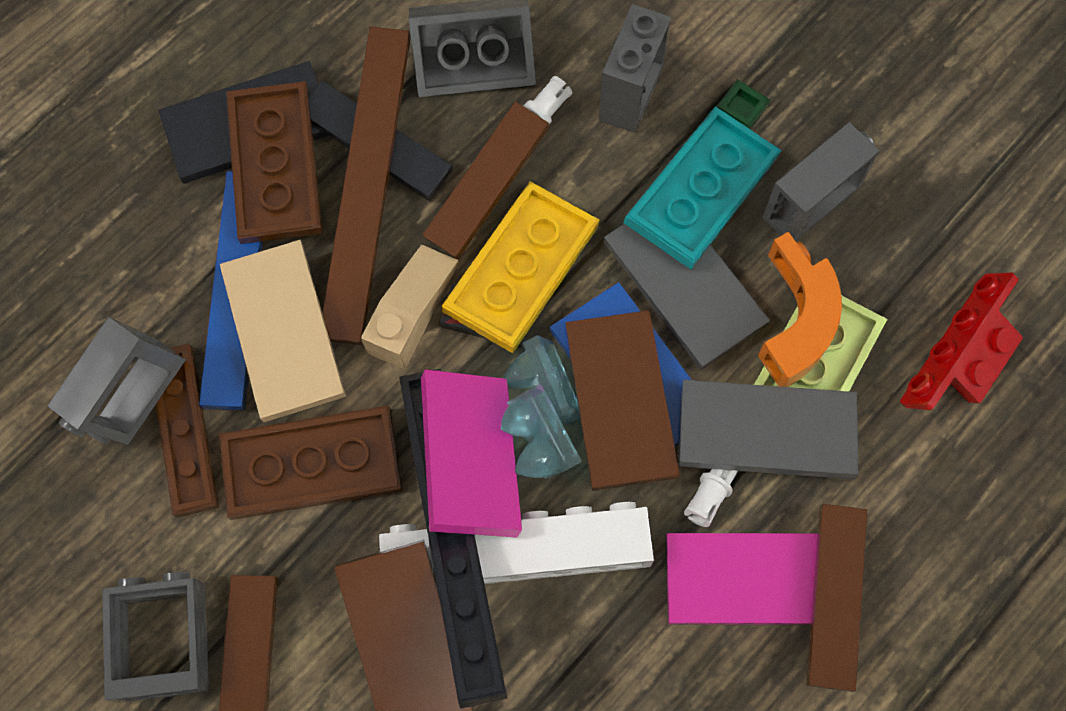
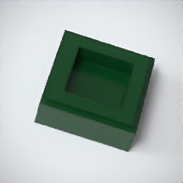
M737 79L717 105V108L751 130L769 107L771 100Z

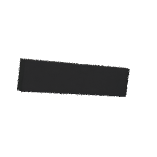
M321 81L308 98L311 122L324 130L327 135L350 149L357 103ZM396 129L389 175L430 201L453 171L452 165Z

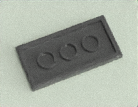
M625 224L604 237L603 243L700 370H703L768 326L770 322L768 317L711 245L692 270H690Z
M683 380L681 387L679 466L856 479L858 476L857 392Z

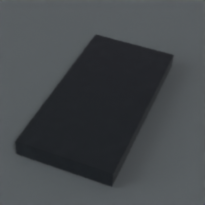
M310 61L159 109L160 118L182 183L185 184L232 168L226 91L306 81L310 96L318 86ZM312 123L314 141L329 136L324 130Z

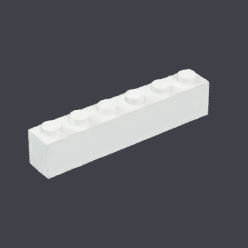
M620 502L610 505V511L592 512V507L580 506L566 509V515L548 517L547 511H531L522 514V531L517 538L475 535L484 584L651 567L654 558L647 507L636 508L635 502ZM402 524L390 527V533L379 534L380 552L424 539L434 571L427 529L417 530L414 524Z

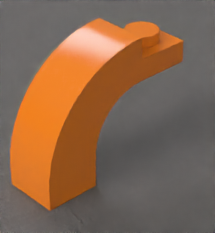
M787 232L774 239L768 257L794 293L798 306L797 321L787 330L764 342L758 354V357L779 387H789L807 375L816 366L834 339L842 311L840 285L829 260L825 258L812 266L811 256L803 243L796 242L791 234Z

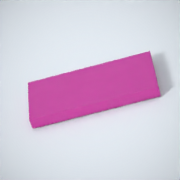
M424 370L421 377L429 531L517 538L522 531L507 379Z
M667 533L668 624L811 625L818 534Z

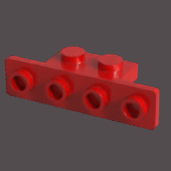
M1013 272L987 273L975 283L973 292L963 307L955 313L951 325L941 340L932 347L930 356L918 374L910 380L908 389L900 399V403L905 408L934 409L950 384L968 403L980 404L1023 339L1022 335L999 311L1019 280Z

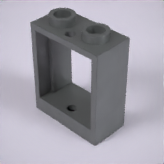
M634 4L631 5L602 72L599 121L633 133L637 132L663 69L671 21L670 16Z
M850 122L775 183L763 218L781 236L789 232L794 240L797 241L861 187L879 153L871 137L863 131H858Z
M108 317L48 407L62 417L59 424L77 436L83 437L86 432L92 438L104 444H108L110 440L128 445L186 359L157 338ZM135 357H138V360L136 361L128 375L125 377V379L123 380V382L121 383V385L119 386L111 400L108 402L100 416H97V412L99 411L107 397L110 395V393L112 392V390L114 389V387L116 386L124 372L127 370Z
M189 572L167 573L162 575L163 581L146 583V579L141 577L124 578L118 580V587L102 589L106 701L120 703L209 692L205 584L195 578H190ZM187 597L190 671L130 678L128 604Z

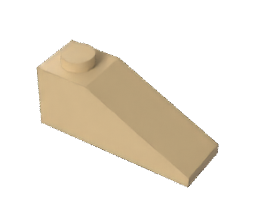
M421 244L380 300L361 337L368 354L404 370L406 369L459 264V260Z

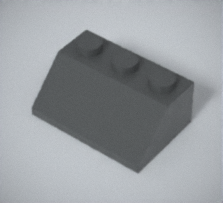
M477 0L409 7L408 19L419 97L536 85L528 0Z

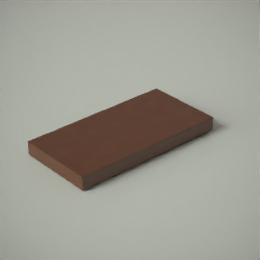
M306 81L226 91L237 237L240 244L323 233L313 130L308 99L309 90Z
M646 310L565 322L592 491L679 478L680 473L650 311Z
M389 405L219 434L227 518L230 520L402 491Z
M425 540L337 564L334 567L376 711H474L473 706L460 709L458 704L436 578Z

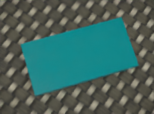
M715 106L626 215L623 223L692 270L774 164L782 150Z

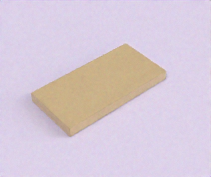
M301 240L220 264L260 419L263 422H267L346 397Z

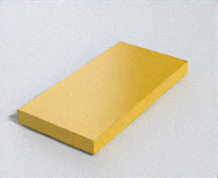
M529 181L443 303L442 312L509 352L514 353L598 228L599 219Z

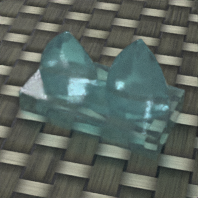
M537 335L523 342L526 351L518 356L509 366L504 379H507L508 386L513 388L541 386V390L530 400L524 418L537 424H552L556 422L571 424L579 420L580 414L577 398L553 341Z
M542 384L527 390L507 402L508 408L502 418L501 430L514 436L525 437L528 443L517 461L516 474L531 478L545 477L548 479L582 462Z

